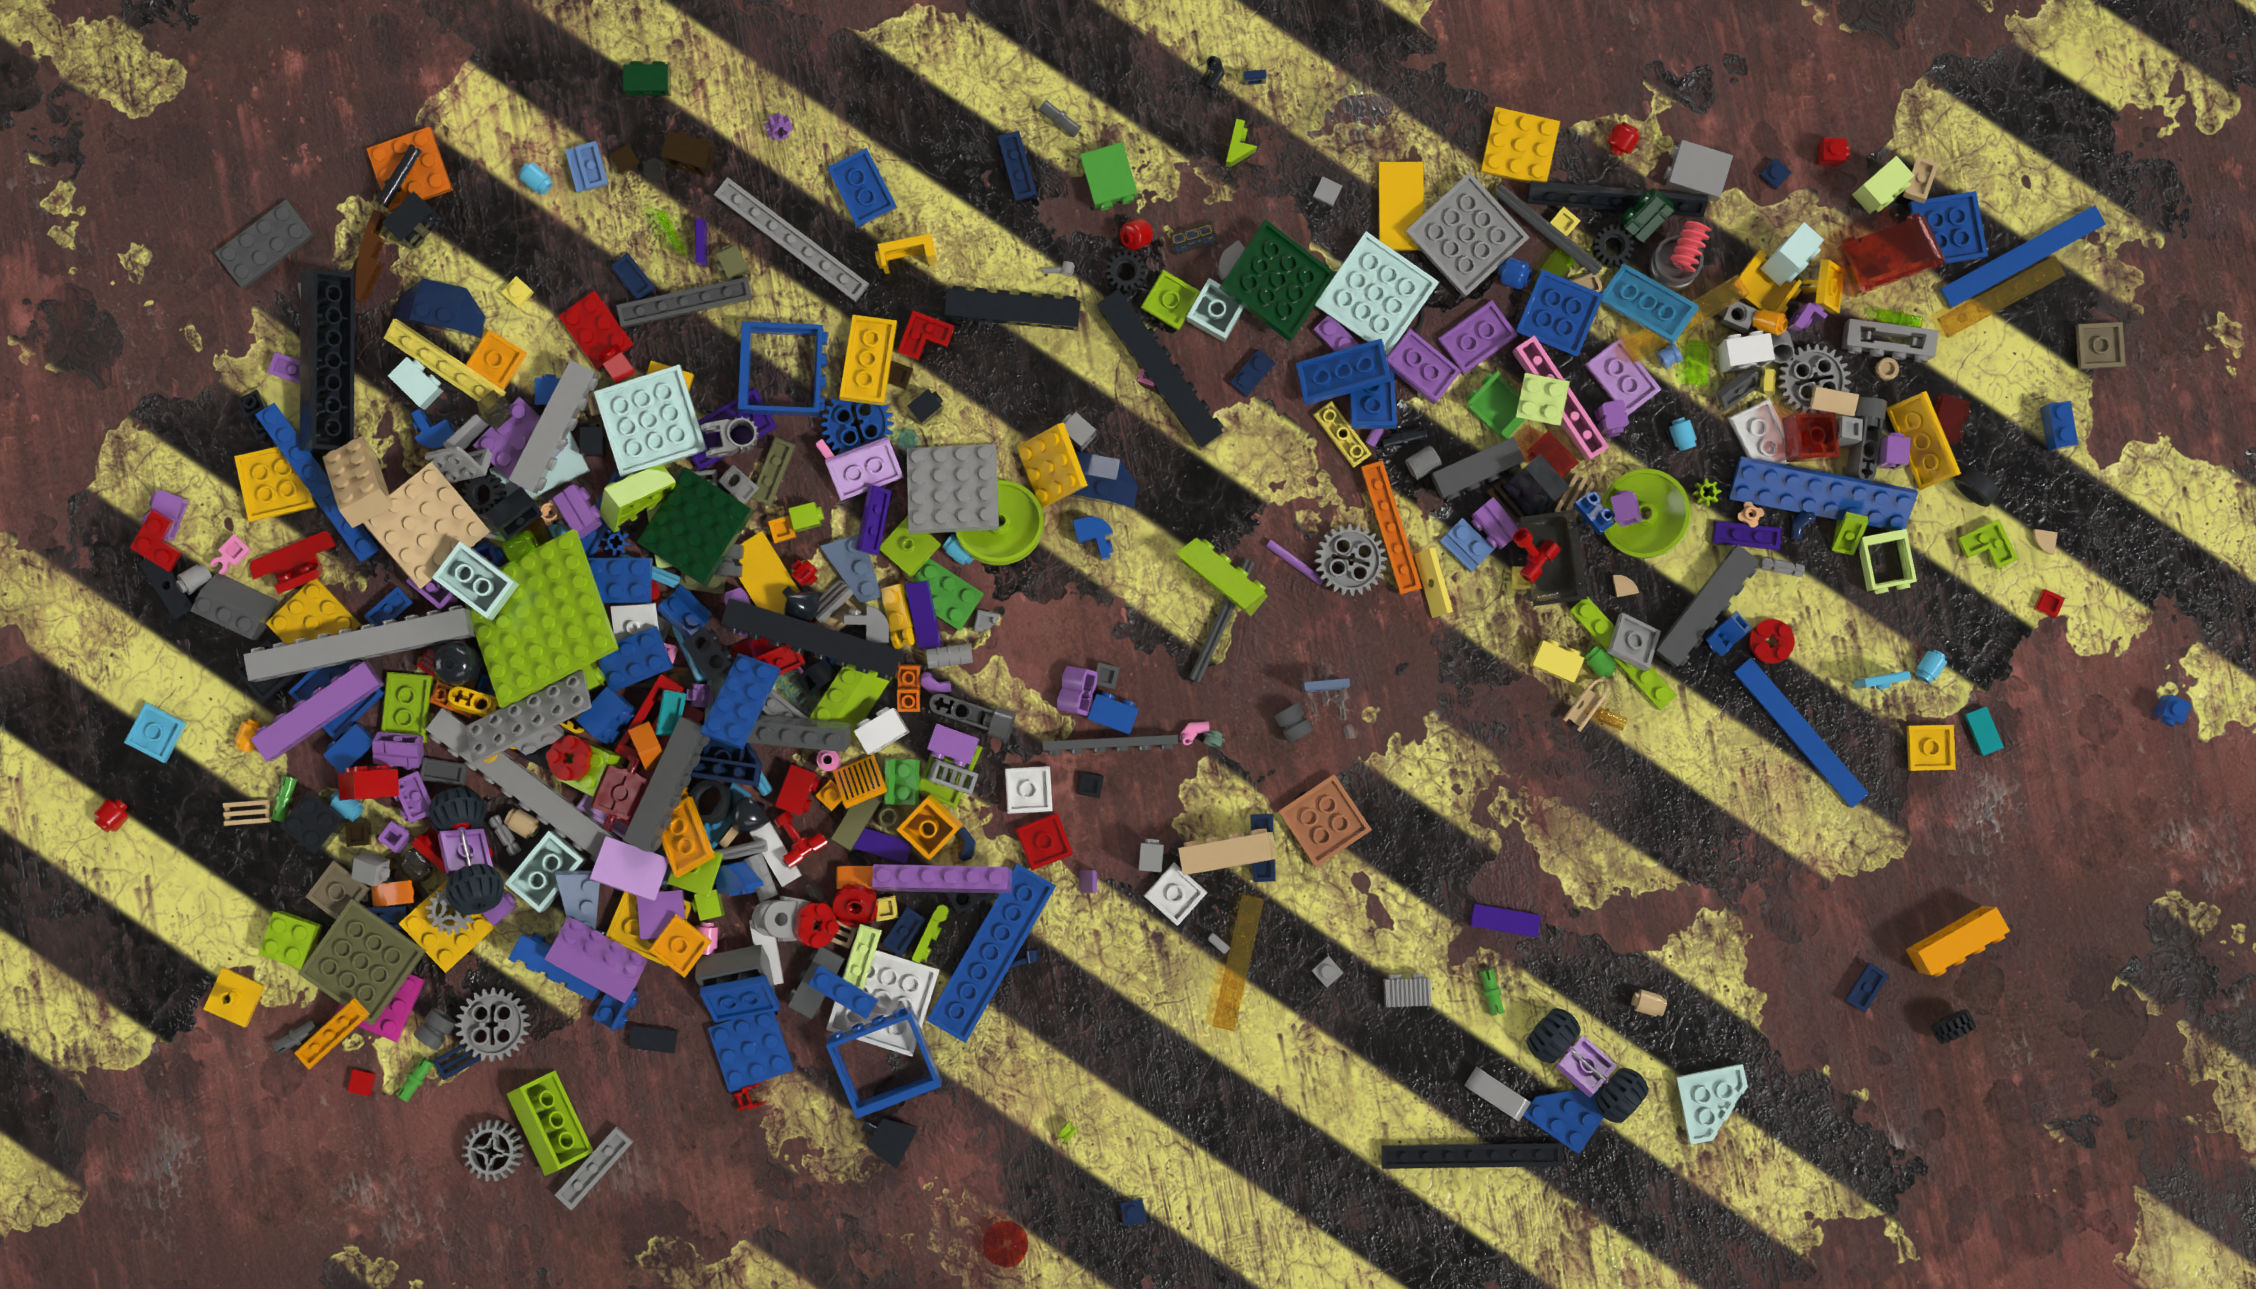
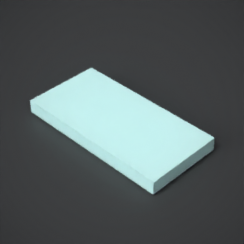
M570 430L566 436L568 445L556 456L557 463L552 471H548L545 477L547 482L543 490L538 491L536 494L525 489L532 499L590 471L584 457L579 454L578 444ZM496 467L489 469L491 474L496 475L495 478L502 480L500 484H505V488H502V491H507V495H503V498H506L518 489Z

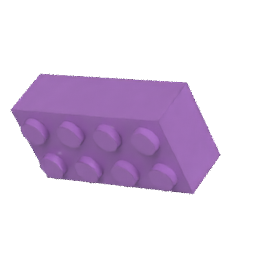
M569 916L544 960L623 1003L627 1001L637 985L648 961L639 953L627 949L619 942L607 938L599 931L593 930L579 920Z

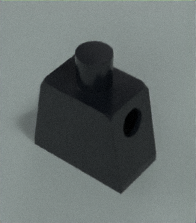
M884 1116L879 1125L866 1119L860 1131L872 1137L868 1147L897 1169L918 1127Z

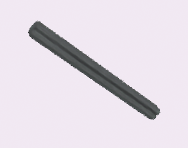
M1500 185L1495 190L1494 195L1590 273L1596 275L1602 269V264L1505 186Z
M1244 558L1240 567L1250 574L1254 562ZM1225 598L1190 674V679L1195 682L1201 681L1235 607V604L1228 598Z

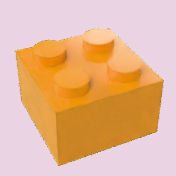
M930 794L896 830L930 861L963 826V823Z

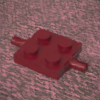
M631 756L627 768L607 765L591 803L592 808L603 811L607 815L602 826L603 829L611 831L615 819L632 821L650 782V779L642 777L635 772L641 759Z

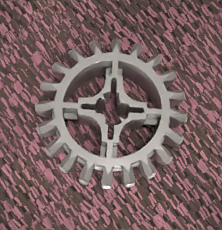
M491 1119L486 1121V1126L482 1122L478 1123V1129L471 1128L470 1132L472 1135L465 1136V1140L469 1143L462 1144V1148L468 1150V1152L462 1153V1157L469 1158L468 1161L464 1162V1165L468 1166L471 1164L473 1167L469 1172L473 1173L477 1170L476 1178L478 1179L483 1174H485V1181H489L491 1177H493L494 1181H498L500 1175L503 1179L507 1178L508 1172L514 1173L516 1171L514 1166L521 1164L516 1158L524 1156V1153L518 1151V1149L524 1147V1144H517L516 1142L521 1139V1135L514 1137L513 1133L516 1132V1128L514 1127L508 1131V1122L504 1123L502 1127L500 1120H496L494 1126ZM492 1132V1137L489 1138L487 1144H477L479 1138L484 1133ZM501 1136L505 1138L509 1145V1148L504 1147L501 1144ZM493 1146V1149L497 1150V1153L492 1155V1151L486 1148H490ZM476 1151L484 1156L485 1165L478 1159ZM498 1157H509L503 1167L493 1168Z

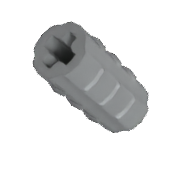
M971 644L926 649L928 669L973 663Z
M762 853L744 859L743 861L763 881L764 886L755 888L759 901L761 902L778 895Z

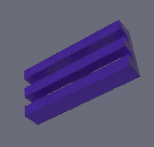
M697 218L695 220V262L699 267H707V222L704 218Z

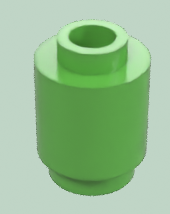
M1597 645L1584 655V658L1587 660L1586 664L1599 678L1603 676L1608 678L1617 670L1614 667L1617 663L1603 648H1599Z

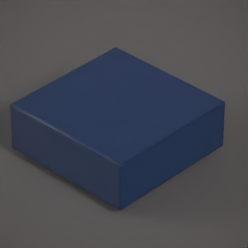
M1266 69L1243 72V85L1264 84L1266 82Z

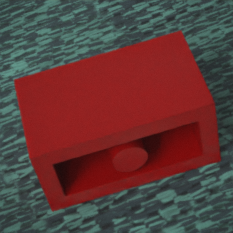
M791 764L775 807L799 816H803L804 812L808 813L812 804V800H809L812 791L816 792L820 783V779H817L818 773Z

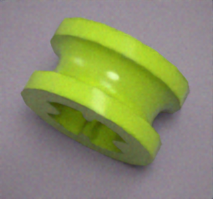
M1068 1121L1056 1137L1063 1138V1142L1066 1144L1078 1128L1076 1126L1072 1127L1071 1122Z

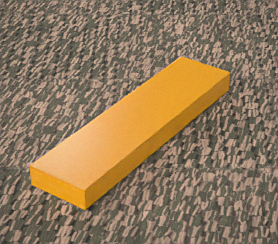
M356 998L352 999L294 1054L310 1070L370 1015L369 1012Z

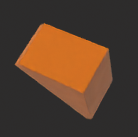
M648 721L628 730L646 772L657 767L663 754Z

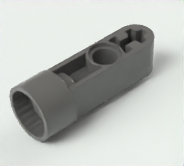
M1871 397L1858 398L1853 418L1863 419L1862 441L1849 448L1846 476L1869 481L1875 478L1883 421H1885L1887 407L1886 400Z
M936 694L930 699V708L934 713L988 730V736L1007 742L1016 718V712L999 706L994 711L945 694ZM944 698L943 702L952 705L951 709L941 707L939 710L936 702ZM964 704L968 709V713L965 717L961 718L957 714V708ZM986 711L987 713H986V715H985V718H984V721H983V725H981V724H980V721H981L983 712Z

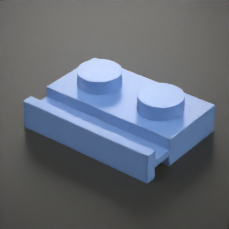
M597 141L579 145L572 149H565L578 194L586 190L590 191L609 185Z
M1463 518L1439 541L1470 572L1494 550Z

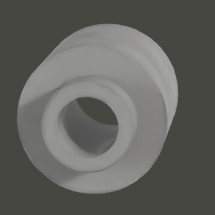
M204 564L200 566L195 565L177 575L178 580L176 584L182 593L186 592L190 595L204 587L210 581L212 575Z

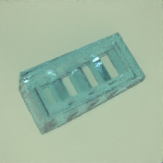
M796 669L780 675L776 682L804 715H807L817 707L821 700L816 694L811 696L813 700L804 707L801 704L810 696L806 693L798 700L795 698L804 691L802 686L794 692H790V689L799 683L797 678L800 674ZM795 675L796 678L788 685L784 684L786 680Z

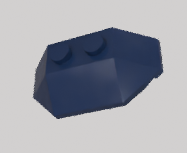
M422 279L398 297L393 319L481 338L486 316L467 288Z
M1079 451L1075 452L1088 486L1069 495L1070 497L1134 509L1138 486L1120 459Z
M710 738L708 744L703 747L700 753L701 758L698 765L693 768L690 775L696 778L759 787L762 763L751 743H746L744 749L741 750Z

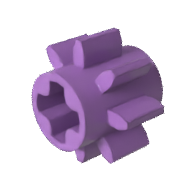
M780 112L769 115L768 123H764L768 137H774L778 141L789 138V131L793 130L789 116H783Z
M692 684V690L687 689L686 700L691 701L692 707L708 708V702H713L714 691H709V685Z

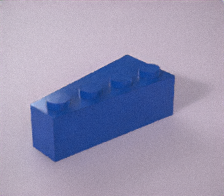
M537 932L520 936L508 960L514 963L517 960L525 962L526 969L538 973L543 971L547 979L559 984L564 982L566 983L564 985L565 988L592 1001L597 999L601 990L544 960L552 945L545 941V936Z

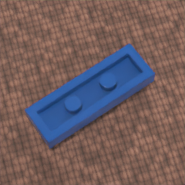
M819 965L808 984L866 1020L879 1000L822 965Z

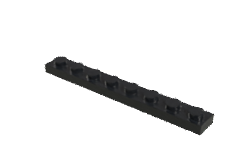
M1530 181L1527 204L1627 211V209L1630 207L1634 208L1639 203L1638 200L1644 192H1649L1650 190ZM1659 191L1673 203L1675 211L1671 215L1704 217L1708 195Z
M1561 1142L1381 1145L1382 1169L1563 1166V1144Z

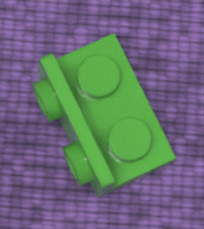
M886 759L883 769L885 785L888 791L883 793L885 804L919 805L920 760Z

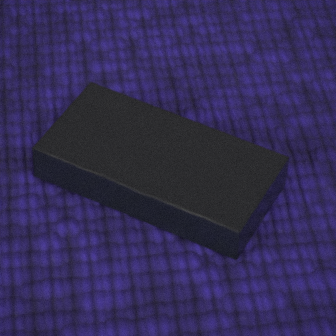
M632 1025L629 1048L674 1054L678 1030Z

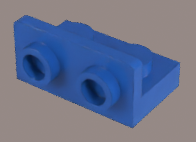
M683 585L678 586L675 592L657 607V610L687 639L703 629L713 616L708 608L702 605Z
M634 988L625 1003L606 993L592 1019L609 1027L613 1032L617 1031L618 1028L622 1029L628 1020L626 1014L629 1008L633 1009L639 1000V997L636 996L639 990Z

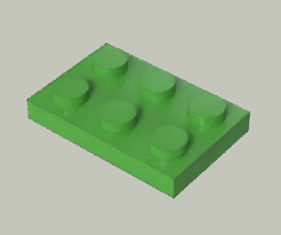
M929 558L912 582L929 580L936 616L961 631L984 596V593Z

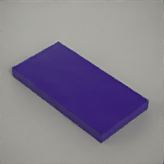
M755 388L749 391V405L765 406ZM738 398L698 420L701 428V425L725 419L735 420V417L741 418L743 416L745 419L749 418L751 422L754 421V426H757V432L759 433L758 439L778 428L771 415L739 414ZM744 426L736 427L730 433L731 439L740 445L748 444L754 437L752 431ZM701 430L707 451L710 448L722 446L720 432L706 434V432ZM707 451L691 456L699 471L706 469L725 457L707 458Z

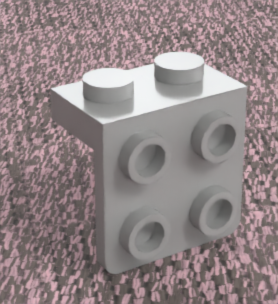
M455 446L427 452L425 459L428 462H432L442 475L452 483L485 476L493 453L488 449L466 453L461 447Z

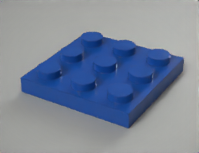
M1976 191L1926 199L1924 204L1917 201L1908 203L1920 268L1981 259L1988 256Z
M1541 269L1515 332L1529 338L1535 335L1539 342L1578 357L1604 294Z
M356 662L312 670L288 693L297 702L303 699L307 701L313 697L312 692L320 687L326 688L332 684L330 682L331 679L339 674L345 675L350 671L349 667ZM379 688L322 728L334 740H338L343 735L342 732L349 725H354L385 695V692Z
M775 1011L732 1019L708 1028L729 1093L794 1070Z

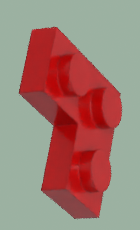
M912 311L897 352L919 361L926 340L948 348L955 326Z
M156 509L151 510L130 548L168 572L172 571L182 554V551L164 541L174 521Z

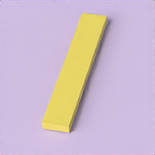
M398 319L392 320L384 339L412 358H416L421 364L491 411H497L506 394L504 390Z

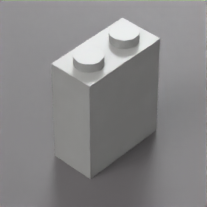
M1682 140L1678 146L1674 145L1670 156L1673 159L1672 166L1667 167L1664 179L1667 180L1665 187L1684 193L1708 195V200L1717 202L1721 198L1733 155Z

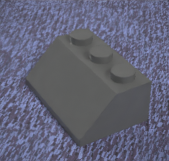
M217 572L200 590L191 608V612L251 640L260 641L267 626L266 622L271 618L278 600Z
M762 944L702 956L696 963L695 979L700 988L766 975L775 992L769 958Z

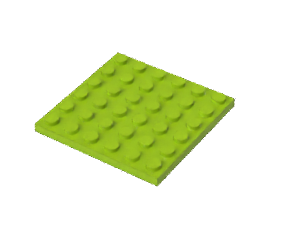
M575 529L556 537L499 568L520 585L493 620L485 618L465 603L466 608L471 612L474 632L499 707L506 708L619 649L578 531Z

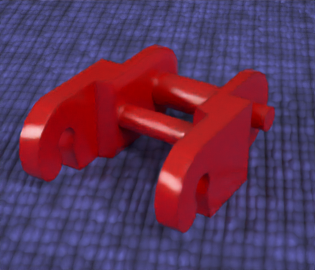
M759 1083L744 1087L741 1092L735 1091L732 1097L736 1096L739 1105L736 1108L737 1110L741 1109L742 1112L745 1111L744 1108L746 1107L749 1110L766 1104L765 1101L756 1104L751 1102L748 1093L749 1089L759 1086ZM744 1093H745L746 1098H747V1101H748V1104H746V1105H743V1102H742V1099H741V1096H740L741 1094H744Z

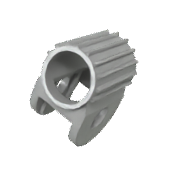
M743 416L741 418L735 417V420L725 419L701 425V430L706 432V434L720 432L722 446L710 448L706 452L707 458L731 456L737 452L740 454L748 453L749 450H753L754 445H757L759 434L757 426H754V421L751 422L749 418L745 419ZM744 426L752 431L754 437L748 444L740 445L731 439V431L736 427Z
M780 896V900L762 901L753 911V926L761 935L778 937L779 942L797 941L794 934V925L796 926L797 920L795 918L796 913L803 905L811 903V901Z

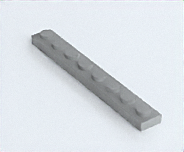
M728 177L715 192L714 196L854 302H857L869 286V283Z

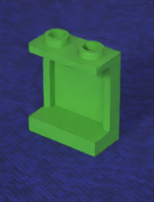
M1123 142L1080 154L1081 164L1085 171L1095 209L1100 208L1101 211L1113 208V204L1121 202L1124 205L1135 201L1134 198L1138 197V192Z
M1499 371L1494 375L1490 372L1481 381L1484 386L1479 391L1475 388L1466 397L1469 402L1465 406L1500 439L1505 441L1525 420L1516 417L1520 394L1500 376L1501 373Z

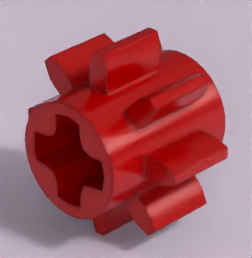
M798 559L791 566L795 570L791 576L802 586L806 583L811 586L818 579L815 576L818 570L807 559L803 563Z

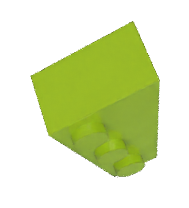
M658 465L637 474H630L617 483H610L604 488L600 507L601 517L612 532L616 533L620 530L619 525L628 519L633 522L638 518L636 514L646 507L651 510L663 502L669 491L675 487L676 481L663 465Z

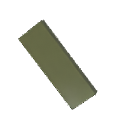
M774 437L756 481L759 489L750 499L772 507L795 450V444Z
M883 794L850 807L832 836L831 841L851 852L884 798Z

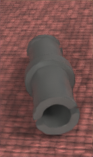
M1047 99L1038 110L1053 121L1055 127L1059 126L1071 135L1072 138L1077 135L1082 127L1069 118L1064 110L1060 111Z
M311 1019L299 1028L289 1030V1034L273 1042L272 1046L277 1054L281 1055L293 1046L303 1044V1040L315 1034L319 1027Z

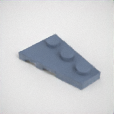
M859 534L821 545V549L860 604L882 598L870 555L856 550Z
M554 871L566 918L569 916L596 930L600 883L589 880L592 871Z

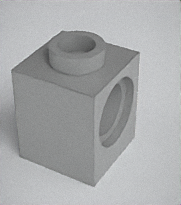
M1732 299L1721 307L1719 323L1745 333L1749 330L1757 309ZM1733 310L1740 313V320L1732 318L1731 312Z
M1841 416L1829 424V445L1850 448L1861 442L1863 419Z
M734 465L725 471L719 480L743 504L759 489L756 484Z

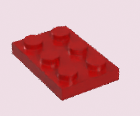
M592 291L558 316L598 371L604 368L599 358L604 349L618 344L624 353L634 346V343L595 291Z

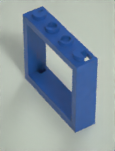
M742 321L738 395L739 414L820 417V410H825V397H821V389L826 387V375H822V367H826L827 354L823 353V345H827L828 332H824L823 325ZM752 334L816 336L813 408L749 405Z
M905 1007L898 1008L893 1011V1014L886 1017L879 1015L868 1024L858 1023L852 1026L851 1030L844 1033L837 1031L827 1039V1050L856 1119L941 1087L942 1078L912 1007L907 1009ZM908 1019L931 1075L861 1101L838 1045Z

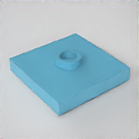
M1904 671L1854 680L1853 683L1855 689L1876 686V689L1880 690L1890 688V683L1911 680L1910 672Z
M144 703L124 743L163 763H167L187 723L149 703Z

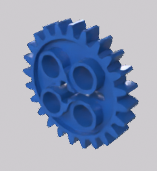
M832 398L831 401L834 406H826L829 414H822V417L827 422L821 423V426L828 428L822 434L823 436H830L826 443H834L832 450L840 449L839 454L885 438L887 435H893V431L888 429V427L894 426V422L888 421V419L893 417V414L886 413L890 408L889 405L881 406L843 400L836 401ZM851 406H855L857 417L863 423L860 427L864 436V443L860 442L856 427H852V425H855V419ZM863 406H870L871 413L867 416L860 415V409ZM848 412L850 413V418L846 422H840L838 420L839 414ZM869 427H876L878 432L874 437H867L866 430ZM848 433L856 435L855 441L851 444L844 441Z

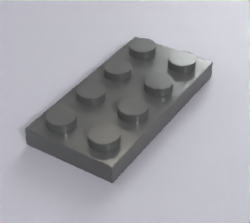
M286 199L217 250L215 254L239 286L245 289L315 235Z

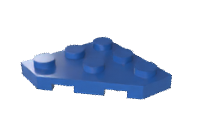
M1601 1087L1590 1098L1580 1089H1570L1534 1096L1523 1116L1579 1155L1604 1118L1598 1112L1594 1103V1098Z

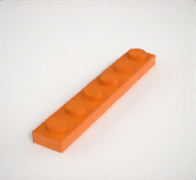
M1383 460L1362 466L1361 471L1399 595L1422 589Z

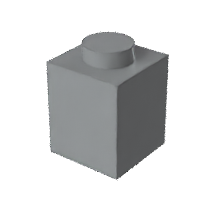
M370 852L354 858L351 879L375 887L388 880L390 860Z

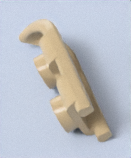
M1604 678L1593 680L1584 689L1563 720L1567 722L1570 719L1579 726L1577 730L1581 732L1608 694L1607 681ZM1598 682L1604 684V692L1601 697L1590 690ZM1581 701H1583L1584 703L1582 704L1580 709H1578L1577 707L1579 706ZM1589 706L1593 708L1588 715L1584 713Z

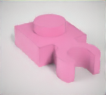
M233 534L218 550L222 556L214 558L210 565L215 567L218 563H222L223 567L218 573L224 575L229 571L231 563L234 566H238L252 549L237 535Z

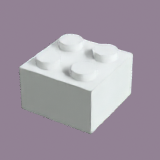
M1755 331L1749 333V336L1741 337V334L1728 336V339H1724L1723 343L1717 346L1721 373L1745 370L1750 367H1764L1775 360L1771 333L1763 334V331Z
M885 707L876 713L878 717L870 720L867 718L857 724L858 729L854 732L868 755L875 754L910 733L896 709Z

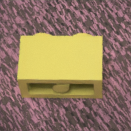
M1554 640L1540 641L1530 666L1570 684L1574 683L1585 658L1579 656L1580 652L1568 647L1565 650L1560 648V643Z

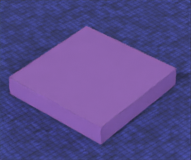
M683 890L658 892L655 902L637 896L640 939L658 938L675 914L686 920Z

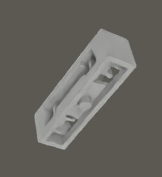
M1849 319L1844 322L1841 349H1848V353L1861 354L1862 351L1870 352V356L1883 357L1884 354L1892 355L1893 359L1904 360L1906 357L1914 358L1915 362L1926 363L1936 356L1938 330ZM1871 335L1899 339L1913 337L1909 339L1908 345L1875 340L1871 343L1867 342V340L1871 339Z

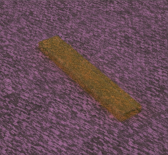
M2053 256L1939 317L1937 320L1945 335L1949 338L2066 274L2056 256Z
M1738 274L1692 301L1699 306V309L1681 335L1750 294ZM1646 329L1622 343L1621 347L1632 364L1669 342Z
M1245 894L1241 896L1213 1019V1027L1235 1031L1264 899Z

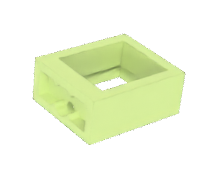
M1906 529L1861 538L1858 549L1867 591L1874 590L1875 594L1889 592V587L1896 586L1897 590L1911 588L1910 583L1917 582ZM1896 541L1904 579L1875 584L1868 546Z

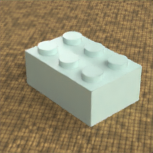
M460 541L432 577L482 616L490 620L495 618L520 585L470 546Z
M548 831L505 884L539 913L545 912L560 894L554 871H578L588 859L556 832Z

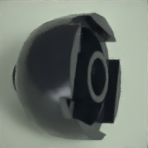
M462 641L444 644L437 650L433 658V669L437 677L444 683L453 686L468 684L474 680L481 664L479 654L475 648Z

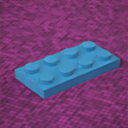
M1624 263L1602 292L1604 294L1601 301L1602 304L1672 344L1676 342L1699 309V306Z

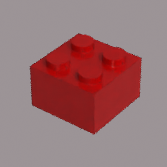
M390 765L346 768L345 773L338 774L339 801L399 796L398 769H390Z

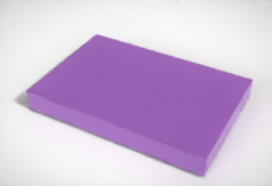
M1491 300L1437 340L1461 370V373L1465 375L1518 335L1493 300Z
M1411 329L1406 332L1387 356L1389 368L1433 405L1461 372L1457 366Z

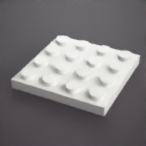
M876 950L863 990L879 1000L868 1019L866 1020L835 1001L826 1030L834 1033L837 1031L844 1033L851 1030L850 1028L858 1023L868 1024L872 1022L873 1018L879 1015L889 1016L893 1014L894 1010L901 1007L906 1009L913 1008L922 1029L940 969ZM908 1019L857 1038V1040L912 1057L917 1045V1040Z

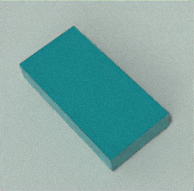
M663 689L655 734L671 737L680 716L682 717L686 692Z
M1987 706L1964 714L1981 756L2004 748Z

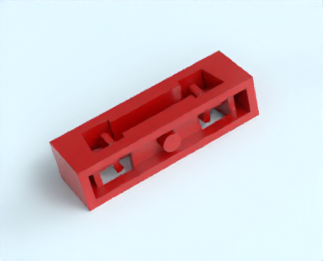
M665 673L660 674L628 730L645 722L657 700L661 701L662 693L658 699H655L661 688L684 692L687 686ZM658 717L656 718L655 722H654L653 725H652V729H653L654 733H655V730H656V724H657V719H658ZM627 730L614 752L628 760H631V756L640 759L633 741L631 744L628 743L631 737ZM655 734V736H656V738H657V740H658V742H659V740L661 739L662 735H657V734Z

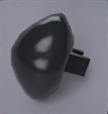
M789 586L782 591L787 598L784 615L806 622L811 621L816 616L820 604L819 594L813 592L796 593Z
M749 797L740 798L735 803L731 814L734 829L739 833H750L769 823L770 819L764 811L765 804L761 803L760 806Z

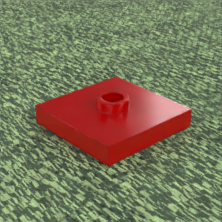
M1058 813L1016 828L1031 871L1074 855Z

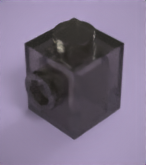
M494 389L477 403L480 417L495 430L512 417L511 403Z

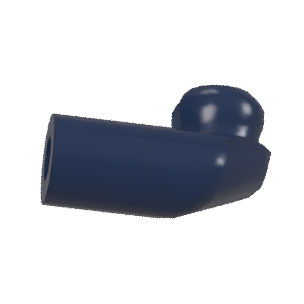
M1803 511L1793 518L1791 539L1802 540L1803 527L1815 522V513Z
M964 826L956 834L963 842L961 851L958 852V857L961 861L965 862L974 856L976 841Z

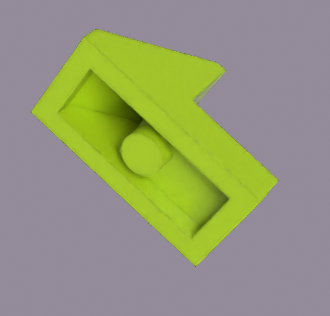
M1236 119L1225 167H1232L1257 150V146L1240 142H1245L1248 128H1244V120Z
M1846 512L1843 520L1837 521L1832 551L1854 556L1867 527L1868 516Z

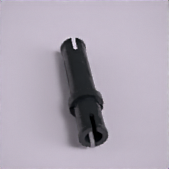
M412 144L409 145L389 180H385L384 183L386 185L375 200L378 204H382L383 207L388 209L396 193L401 191V185L420 154H422L419 148H415Z

